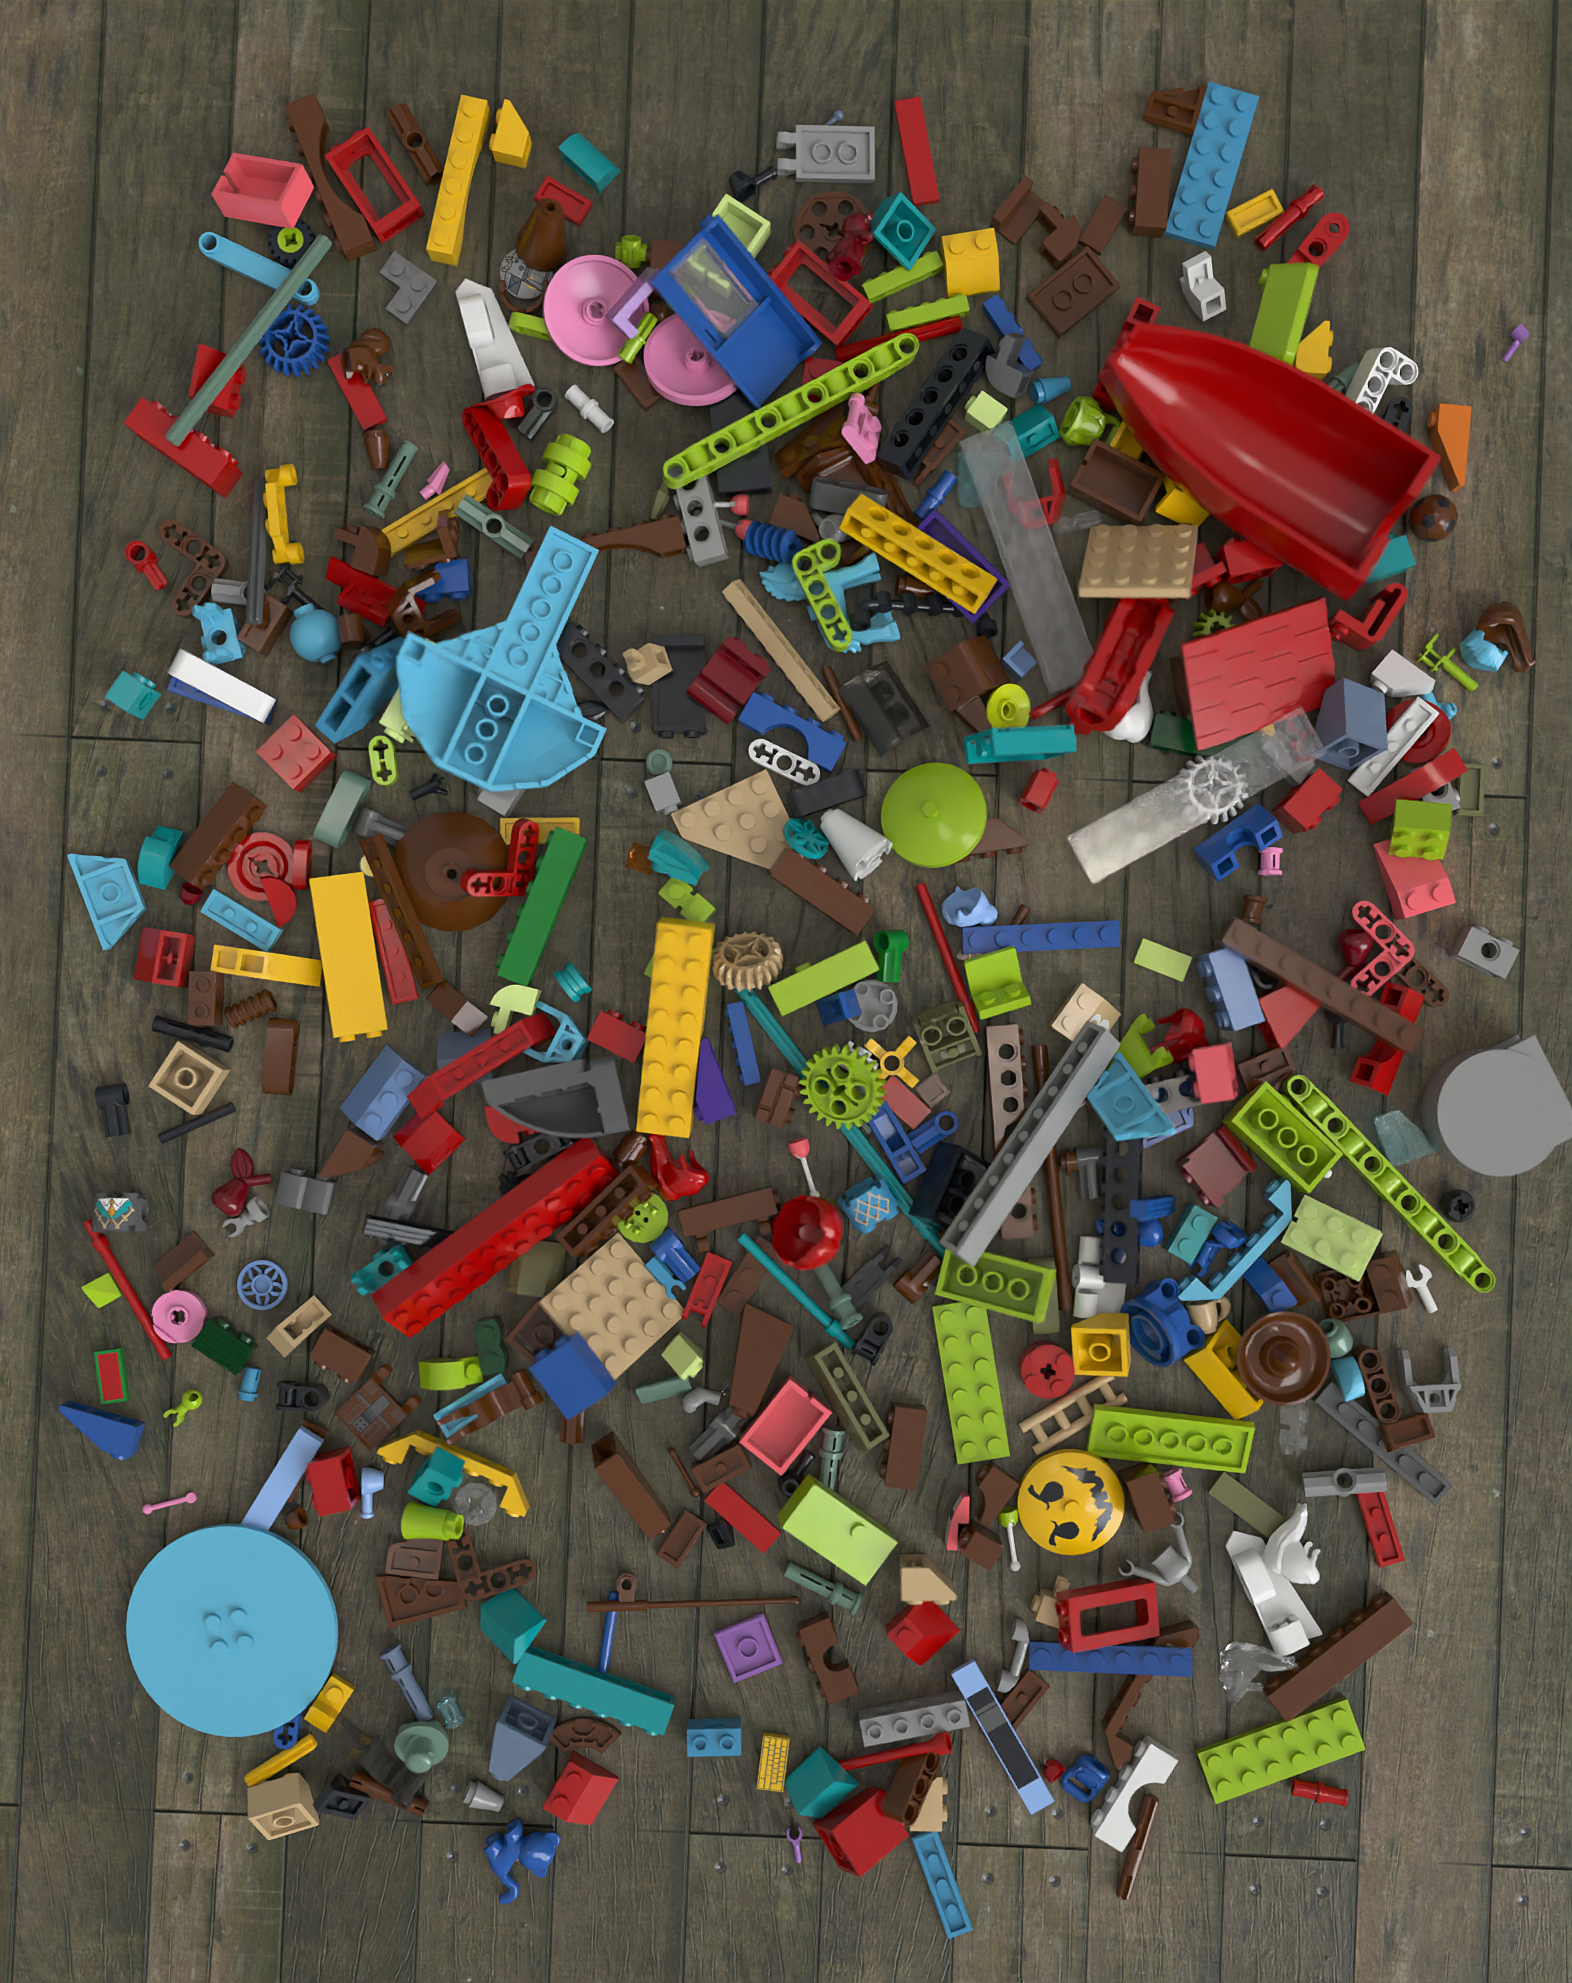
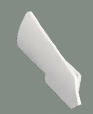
M465 279L456 290V296L469 345L473 350L485 400L497 399L525 384H532L535 387L492 289Z
M1232 1530L1225 1547L1249 1601L1258 1612L1276 1656H1286L1310 1644L1308 1639L1322 1635V1631L1289 1580L1283 1577L1282 1574L1272 1573L1267 1568L1264 1557L1266 1544L1261 1537Z

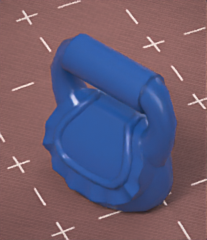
M1084 1754L1077 1759L1074 1766L1068 1768L1063 1773L1061 1786L1062 1789L1079 1802L1087 1803L1097 1796L1104 1784L1109 1780L1110 1773L1096 1758L1089 1754ZM1075 1777L1076 1780H1079L1088 1789H1091L1090 1793L1087 1794L1068 1779Z

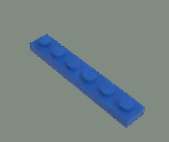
M1119 920L961 928L962 954L989 953L1009 946H1014L1016 952L1120 947Z
M1030 1641L1029 1670L1192 1677V1647L1116 1644L1072 1653L1062 1647L1060 1642Z

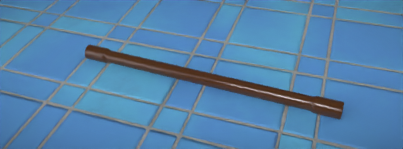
M1047 1045L1031 1046L1037 1095L1049 1079ZM1055 1143L1045 1158L1044 1164L1055 1269H1057L1058 1310L1065 1311L1072 1310L1074 1304L1069 1278Z

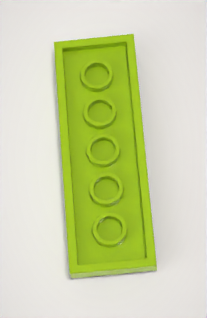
M960 1301L932 1305L957 1464L1010 1456L986 1308Z
M1094 1404L1086 1451L1105 1458L1245 1473L1255 1426L1253 1422Z
M1345 1696L1304 1710L1288 1723L1282 1718L1197 1749L1196 1753L1215 1804L1366 1749L1349 1702Z

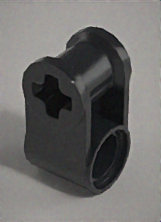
M883 1312L873 1314L863 1332L860 1333L850 1353L862 1356L869 1360L872 1366H875L892 1335L893 1325L890 1316ZM885 1321L888 1324V1328L883 1332H878L873 1328L875 1322Z
M281 1380L277 1382V1387H279V1403L276 1404L275 1409L280 1411L313 1412L329 1401L330 1392L324 1384ZM311 1391L319 1395V1403H314L310 1399Z

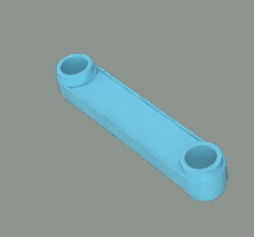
M205 232L199 238V249L206 258L274 291L279 288L292 271L215 233ZM211 243H217L214 249L207 250ZM307 278L292 299L307 306L314 305L319 300V289L314 281ZM312 288L310 294L306 296L301 295L304 289Z

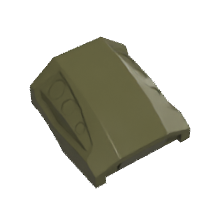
M962 1002L941 1004L923 1011L912 1020L932 1073L938 1072L937 1069L976 1054L977 1056L982 1055Z
M539 1241L528 1252L520 1255L510 1263L505 1291L544 1298L562 1281L567 1250L561 1243Z

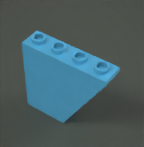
M402 636L358 656L315 724L334 744L363 729L399 688L396 659L406 640Z

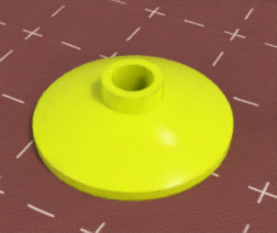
M1003 684L997 687L990 695L986 707V716L989 723L991 722L992 728L1025 727L1030 717V701L1026 692L1016 684Z

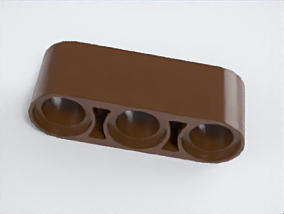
M270 1017L268 1020L262 1078V1091L264 1094L291 1096L293 1093L299 1037L298 1019Z
M1367 1345L1355 1347L1351 1356L1356 1360L1361 1372L1365 1388L1364 1396L1371 1414L1384 1423L1397 1421L1400 1416V1406L1382 1356L1378 1351ZM1366 1353H1371V1361L1363 1365L1362 1357ZM1375 1378H1380V1386L1372 1390L1371 1382ZM1389 1403V1411L1381 1415V1406Z
M928 1752L902 1758L884 1801L883 1813L886 1818L906 1826H911L916 1822L940 1764V1755L938 1753Z

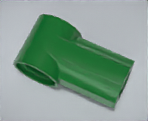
M902 929L879 930L873 939L874 948L879 953L877 981L900 982L901 956L908 948V935Z

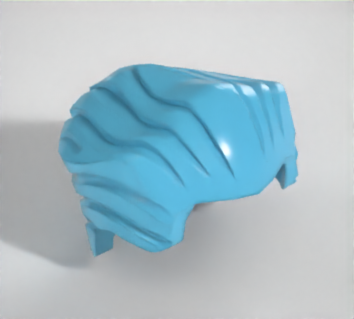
M1474 628L1468 637L1459 643L1462 659L1469 667L1484 671H1498L1508 652L1506 650L1503 652L1494 644L1484 641L1485 633Z

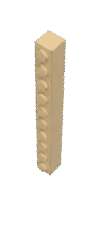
M741 579L731 582L722 591L725 599L732 604L735 612L743 618L746 626L753 631L756 639L765 647L766 652L774 658L776 665L784 671L786 678L794 684L797 692L805 698L807 705L815 711L817 718L822 720V722L830 719L840 710V707Z

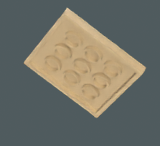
M1102 524L1091 526L1079 584V597H1189L1198 538V525L1162 526L1154 524L1151 526H1135L1128 524L1125 526H1108Z
M619 1233L615 1234L538 1303L564 1334L567 1333L569 1337L577 1331L581 1334L614 1380L681 1319L684 1308L676 1299L672 1300L668 1297L666 1287L664 1285L661 1286L644 1267L645 1263Z

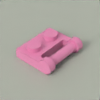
M854 393L849 398L848 405L850 409L847 422L844 423L842 428V434L864 463L868 464L875 460L882 427L878 418L873 416L864 405V396L860 393Z

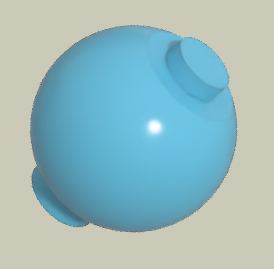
M312 603L296 609L293 612L296 620L290 628V642L295 652L307 661H321L322 665L337 658L335 654L342 647L337 618L325 610L315 609Z

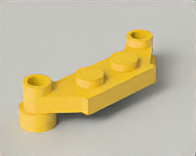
M293 464L281 465L280 468L265 471L267 483H265L266 492L263 493V502L268 510V519L265 521V526L275 546L272 550L275 564L289 562L291 565L303 564L304 551L301 543L289 542L284 488L297 484V474Z

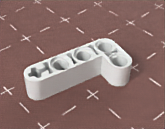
M1391 347L1370 349L1365 353L1345 396L1374 414L1388 384L1407 385L1416 380L1418 376L1417 364Z
M179 649L167 672L262 723L265 722L276 699L182 649Z

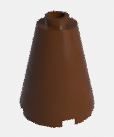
M545 198L540 200L516 236V254L525 261V265L530 269L539 272H550L565 262L568 245L563 208L554 199Z

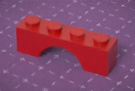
M1136 297L1113 350L1119 345L1118 342L1126 329L1131 332L1137 322L1154 324L1161 307ZM1099 379L1091 397L1099 403L1100 408L1113 413L1116 407L1102 380Z
M1386 982L1379 1003L1415 1024L1425 996L1409 987ZM1378 1040L1370 1052L1358 1057L1350 1082L1367 1090L1388 1096L1404 1053H1399Z

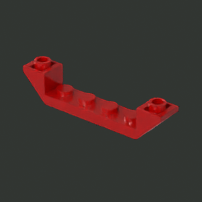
M544 1012L522 1019L427 1077L407 1095V1098L420 1119H423L444 1106V1100L530 1047L538 1048L554 1038L557 1032Z

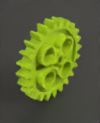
M836 1043L832 1047V1051L828 1046H825L822 1049V1053L817 1051L813 1055L814 1059L810 1058L806 1062L808 1067H805L801 1072L806 1077H802L799 1081L800 1084L806 1087L802 1088L800 1094L808 1095L803 1103L812 1104L809 1113L817 1111L819 1113L817 1116L818 1121L825 1117L827 1118L826 1126H829L834 1121L836 1122L837 1129H840L842 1124L845 1123L846 1128L850 1130L853 1122L859 1128L863 1124V1120L868 1123L872 1119L871 1114L876 1115L879 1109L877 1106L881 1107L884 1103V1100L880 1097L886 1093V1090L880 1087L884 1085L886 1080L878 1078L883 1071L882 1069L874 1070L873 1068L877 1061H867L868 1052L861 1056L859 1055L858 1046L851 1052L849 1044H846L841 1050L838 1043ZM839 1064L847 1066L849 1073L842 1072ZM819 1079L827 1081L829 1088L823 1087ZM856 1085L864 1087L866 1094L858 1092ZM836 1100L843 1101L846 1109L840 1108Z

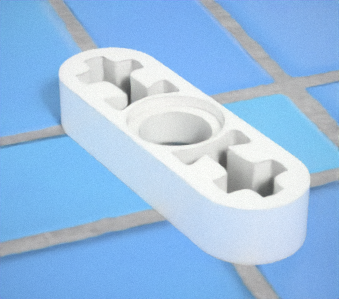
M757 739L750 744L749 756L754 763L804 787L819 781L820 770L816 764L764 739ZM764 745L767 753L772 755L773 750L778 752L773 757L772 765L767 763L770 758L764 755L760 759L757 758L756 752L753 749ZM788 756L792 760L791 768L788 770L779 769L776 764L778 758ZM796 762L802 763L799 768L804 771L812 768V774L815 778H809L808 781H804V775L800 772H796V776H792L791 773L796 768Z

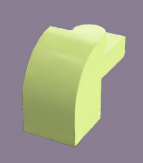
M510 985L499 990L490 1005L500 1007L499 1012L495 1011L492 1018L491 1026L495 1027L493 1033L499 1034L510 1027L514 1011L534 1016L537 1008L535 1005L539 1000L541 990L523 985Z

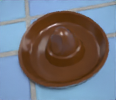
M1288 1311L1271 1313L1252 1323L1240 1339L1236 1356L1239 1373L1249 1390L1260 1399L1279 1406L1295 1405L1311 1398L1321 1388L1327 1377L1331 1357L1329 1343L1319 1325L1303 1314Z

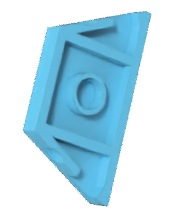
M68 854L67 857L102 949L107 951L115 945L147 910L128 859Z
M1121 1052L1116 1053L1113 1064L1108 1071L1104 1070L1098 1084L1093 1086L1087 1095L1088 1102L1113 1138L1119 1141L1175 1133V1127Z

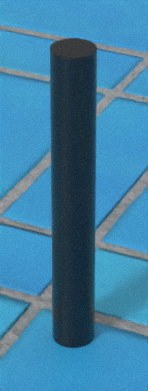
M230 1102L158 1134V1138L162 1144L236 1112L235 1106Z

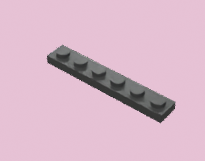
M1328 1380L1312 1399L1435 1506L1453 1487L1450 1482L1409 1447L1387 1453L1378 1428L1382 1424L1356 1401L1350 1400L1345 1402L1340 1388L1331 1380Z

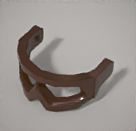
M499 280V297L503 304L511 311L523 314L535 313L543 307L544 294L549 281L543 280V293L535 304L524 309L516 307L508 299L505 280Z

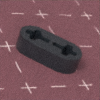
M1396 397L1386 407L1383 420L1405 433L1413 410L1412 403L1406 397ZM1401 405L1403 413L1398 419H1395L1397 410L1394 408Z

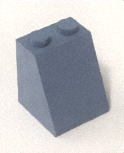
M1345 678L1325 689L1309 756L1351 771L1388 749L1384 693Z

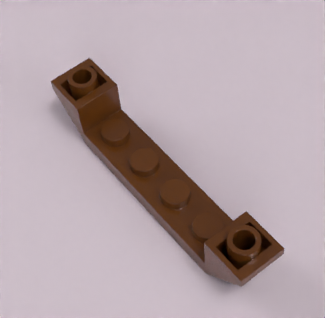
M1191 1620L1159 1628L1160 1636L1149 1638L1145 1645L1167 1646V1643L1173 1646L1193 1648L1199 1639L1198 1632L1200 1630L1195 1622ZM1128 1674L1101 1721L1111 1759L1115 1768L1119 1770L1124 1763L1127 1764L1133 1755V1745L1127 1736L1118 1732V1729L1122 1730L1128 1720L1127 1714L1130 1708L1137 1705L1141 1697L1140 1691L1145 1683L1148 1684L1151 1681L1153 1675Z

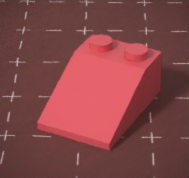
M1389 840L1372 845L1396 920L1456 903L1449 878L1439 859L1401 858L1396 855H1388Z
M1227 1041L1193 1049V1055H1189L1191 1071H1196L1198 1082H1193L1195 1097L1201 1098V1104L1235 1099L1239 1095L1240 1090L1232 1042Z

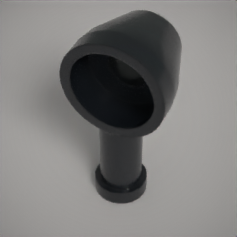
M771 165L754 177H750L742 171H736L729 177L728 182L734 199L742 203L749 200L759 186L771 179H776L778 175L775 168Z
M391 626L387 627L386 631L364 646L352 658L356 661L358 656L388 643L393 638L398 637V634Z
M1325 1008V1018L1333 1025L1331 1048L1345 1049V1045H1343L1344 1024L1348 1021Z
M804 1450L803 1456L794 1470H786L782 1476H779L778 1489L784 1496L791 1497L804 1480V1472L811 1461L816 1458L810 1451ZM794 1483L796 1487L794 1490H788L786 1485Z

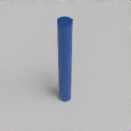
M611 1590L608 1601L619 1600V1592ZM617 1611L606 1612L597 1669L601 1673L608 1672Z

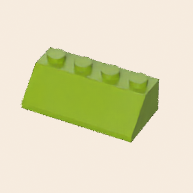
M1267 1081L1262 1082L1239 1100L1222 1119V1122L1279 1176L1288 1180L1290 1186L1298 1193H1310L1344 1154Z

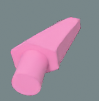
M445 461L427 479L429 484L419 491L425 500L435 492L438 495L441 494L450 470Z

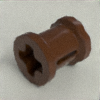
M1244 895L1243 914L1239 919L1248 924L1262 926L1261 915L1263 906L1267 904L1268 899Z

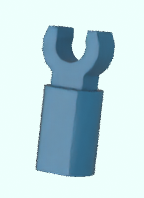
M656 1255L644 1265L661 1286L664 1285L666 1287V1293L670 1299L674 1300L676 1298V1295L672 1292L674 1285L680 1286L683 1291L687 1288L680 1279L673 1277L674 1273Z

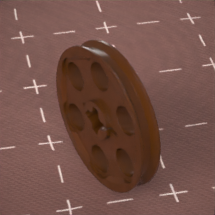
M840 191L819 193L804 203L796 216L794 224L795 244L799 240L813 253L822 249L829 254L843 236L841 233L844 219L849 216L840 214L838 207L842 203H849L853 207L851 214L858 212L866 214L868 211L857 198L848 193ZM816 204H822L826 207L827 212L825 215L818 217L812 213V208ZM805 227L813 229L815 233L813 238L809 240L801 238L799 234L801 229ZM834 227L838 228L839 236L834 235L832 238L829 237L828 229L833 230ZM872 241L863 246L864 254L861 262L866 257Z

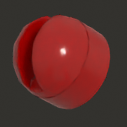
M1047 1759L1046 1764L1042 1766V1774L1050 1784L1054 1783L1065 1771V1767L1055 1759Z

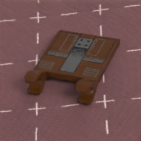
M384 1364L334 1413L370 1451L422 1402V1399L417 1394H414L401 1406L382 1387L380 1383L393 1371L388 1364Z

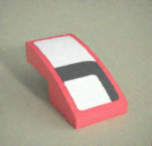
M961 1491L951 1509L945 1533V1546L947 1550H957L958 1524H969V1495L967 1491Z

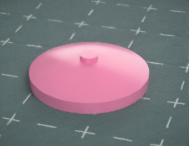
M602 255L581 256L561 267L550 280L543 300L544 324L555 346L568 358L587 366H608L621 361L622 359L616 354L628 337L614 326L605 315L635 282L637 276L623 263ZM647 298L627 319L634 327L637 326L644 313L649 312Z
M699 309L720 335L734 322L721 313ZM676 314L663 320L651 332L644 349V365L651 385L663 397L682 405L704 406L719 402L738 389Z

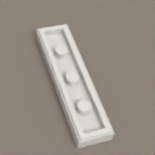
M1417 697L1387 732L1388 749L1358 766L1347 781L1368 797L1438 716L1439 712L1420 697Z

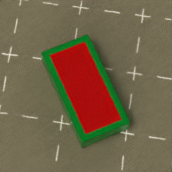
M123 1347L95 1351L94 1359L101 1405L130 1400Z

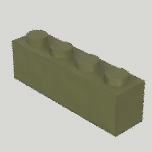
M836 1342L825 1344L805 1357L806 1362L858 1451L869 1450L890 1436Z

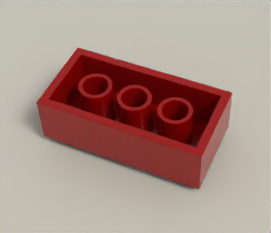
M142 397L124 421V424L141 440L226 499L243 475V472L237 467L239 462L222 447H216L210 442L209 438L198 430L195 432L191 429L179 446L169 443L165 436L179 417L170 414L164 406L154 399L150 403Z

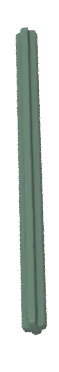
M318 235L165 436L169 443L175 446H179L318 265L332 246V242L327 236Z

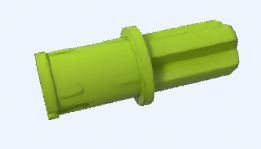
M645 312L635 327L639 332L633 339L628 337L616 355L631 365L641 347L647 344L645 340L657 323V318L650 312Z

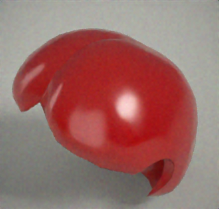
M799 1195L789 1199L783 1205L781 1211L775 1215L771 1223L773 1251L779 1261L801 1271L813 1270L827 1264L836 1256L840 1247L843 1225L839 1212L829 1201L820 1197Z

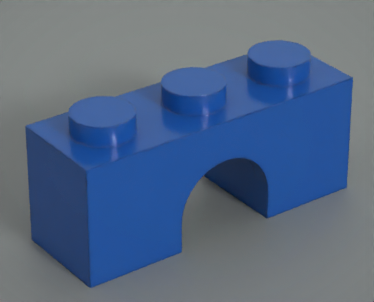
M1258 803L1195 847L1194 852L1200 866L1219 882L1239 868L1234 854L1238 848L1245 845H1253L1262 852L1282 838L1283 835L1277 819Z

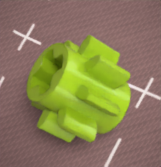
M625 235L621 237V242H616L615 259H621V263L628 268H638L641 266V261H646L647 244H641V237Z

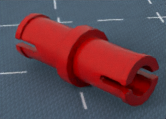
M1296 1778L1292 1779V1796L1313 1799L1318 1804L1327 1802L1342 1805L1343 1807L1347 1805V1789L1327 1786L1322 1781L1313 1783Z

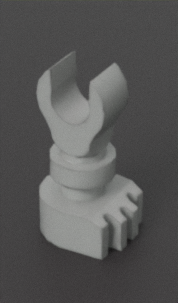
M256 1196L248 1201L247 1209L241 1213L240 1217L226 1220L223 1227L234 1223L236 1231L228 1237H235L243 1232L246 1225L251 1226L255 1223V1220L262 1222L268 1218L270 1211L262 1198Z

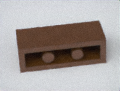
M1140 147L1136 157H1132L1130 174H1134V183L1130 184L1129 200H1133L1132 209H1129L1127 216V226H1131V236L1162 238L1167 228L1172 149Z
M894 1402L893 1409H888L887 1425H891L890 1436L884 1439L883 1451L887 1452L886 1462L881 1461L879 1478H883L884 1486L917 1490L927 1417L926 1406Z

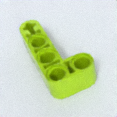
M824 539L795 554L792 567L794 575L829 646L835 651L842 652L850 647L852 632L823 572L835 567L839 563L841 549L835 540ZM831 548L836 552V555L832 559H825L821 553L824 549ZM802 560H808L812 567L808 571H801L797 567L798 563ZM813 584H820L824 591L820 595H813L809 592V588ZM824 608H832L836 614L832 619L828 620L821 616V611ZM836 624L841 635L846 634L843 643L839 640L834 641L835 630L833 627Z

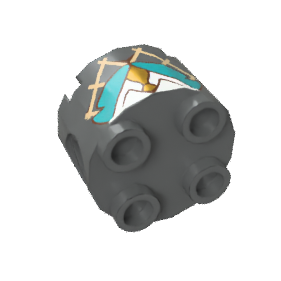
M95 1193L91 1232H147L149 1206L147 1195L122 1193L121 1197V1195H112V1193Z

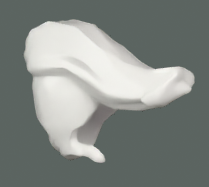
M1151 671L1147 672L1126 717L1113 730L1104 732L1107 736L1117 740L1127 739L1131 743H1137L1143 740L1149 733L1154 716L1148 693V683L1152 676Z
M1297 1503L1294 1514L1270 1536L1264 1550L1265 1563L1272 1573L1282 1574L1283 1577L1293 1583L1315 1584L1319 1581L1320 1577L1315 1567V1561L1321 1550L1315 1549L1312 1552V1557H1307L1309 1548L1312 1547L1313 1543L1310 1541L1306 1542L1303 1548L1299 1541L1307 1523V1504Z

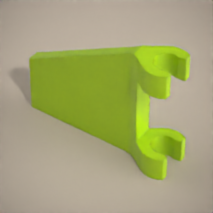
M1145 1013L1135 1019L1116 1053L1121 1052L1139 1079L1153 1070L1169 1065L1174 1061L1169 1051L1166 1052L1164 1047L1158 1048L1153 1054L1150 1051L1142 1034L1152 1031L1156 1026L1151 1018L1148 1019ZM1114 1056L1104 1070L1108 1071L1115 1061Z

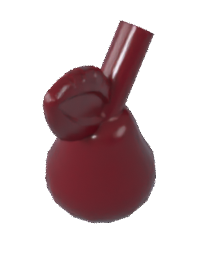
M1347 929L1341 932L1337 938L1338 948L1346 966L1335 977L1343 982L1350 976L1354 978L1368 965L1365 961L1373 946V938L1366 930ZM1369 972L1365 973L1369 978L1364 983L1356 982L1364 988H1367L1368 984L1374 981L1375 985L1379 983L1370 976Z
M241 1148L236 1149L231 1158L230 1167L234 1178L217 1187L211 1195L212 1204L230 1217L237 1216L242 1212L250 1189L249 1187L272 1183L270 1173L252 1176L254 1170L252 1159Z

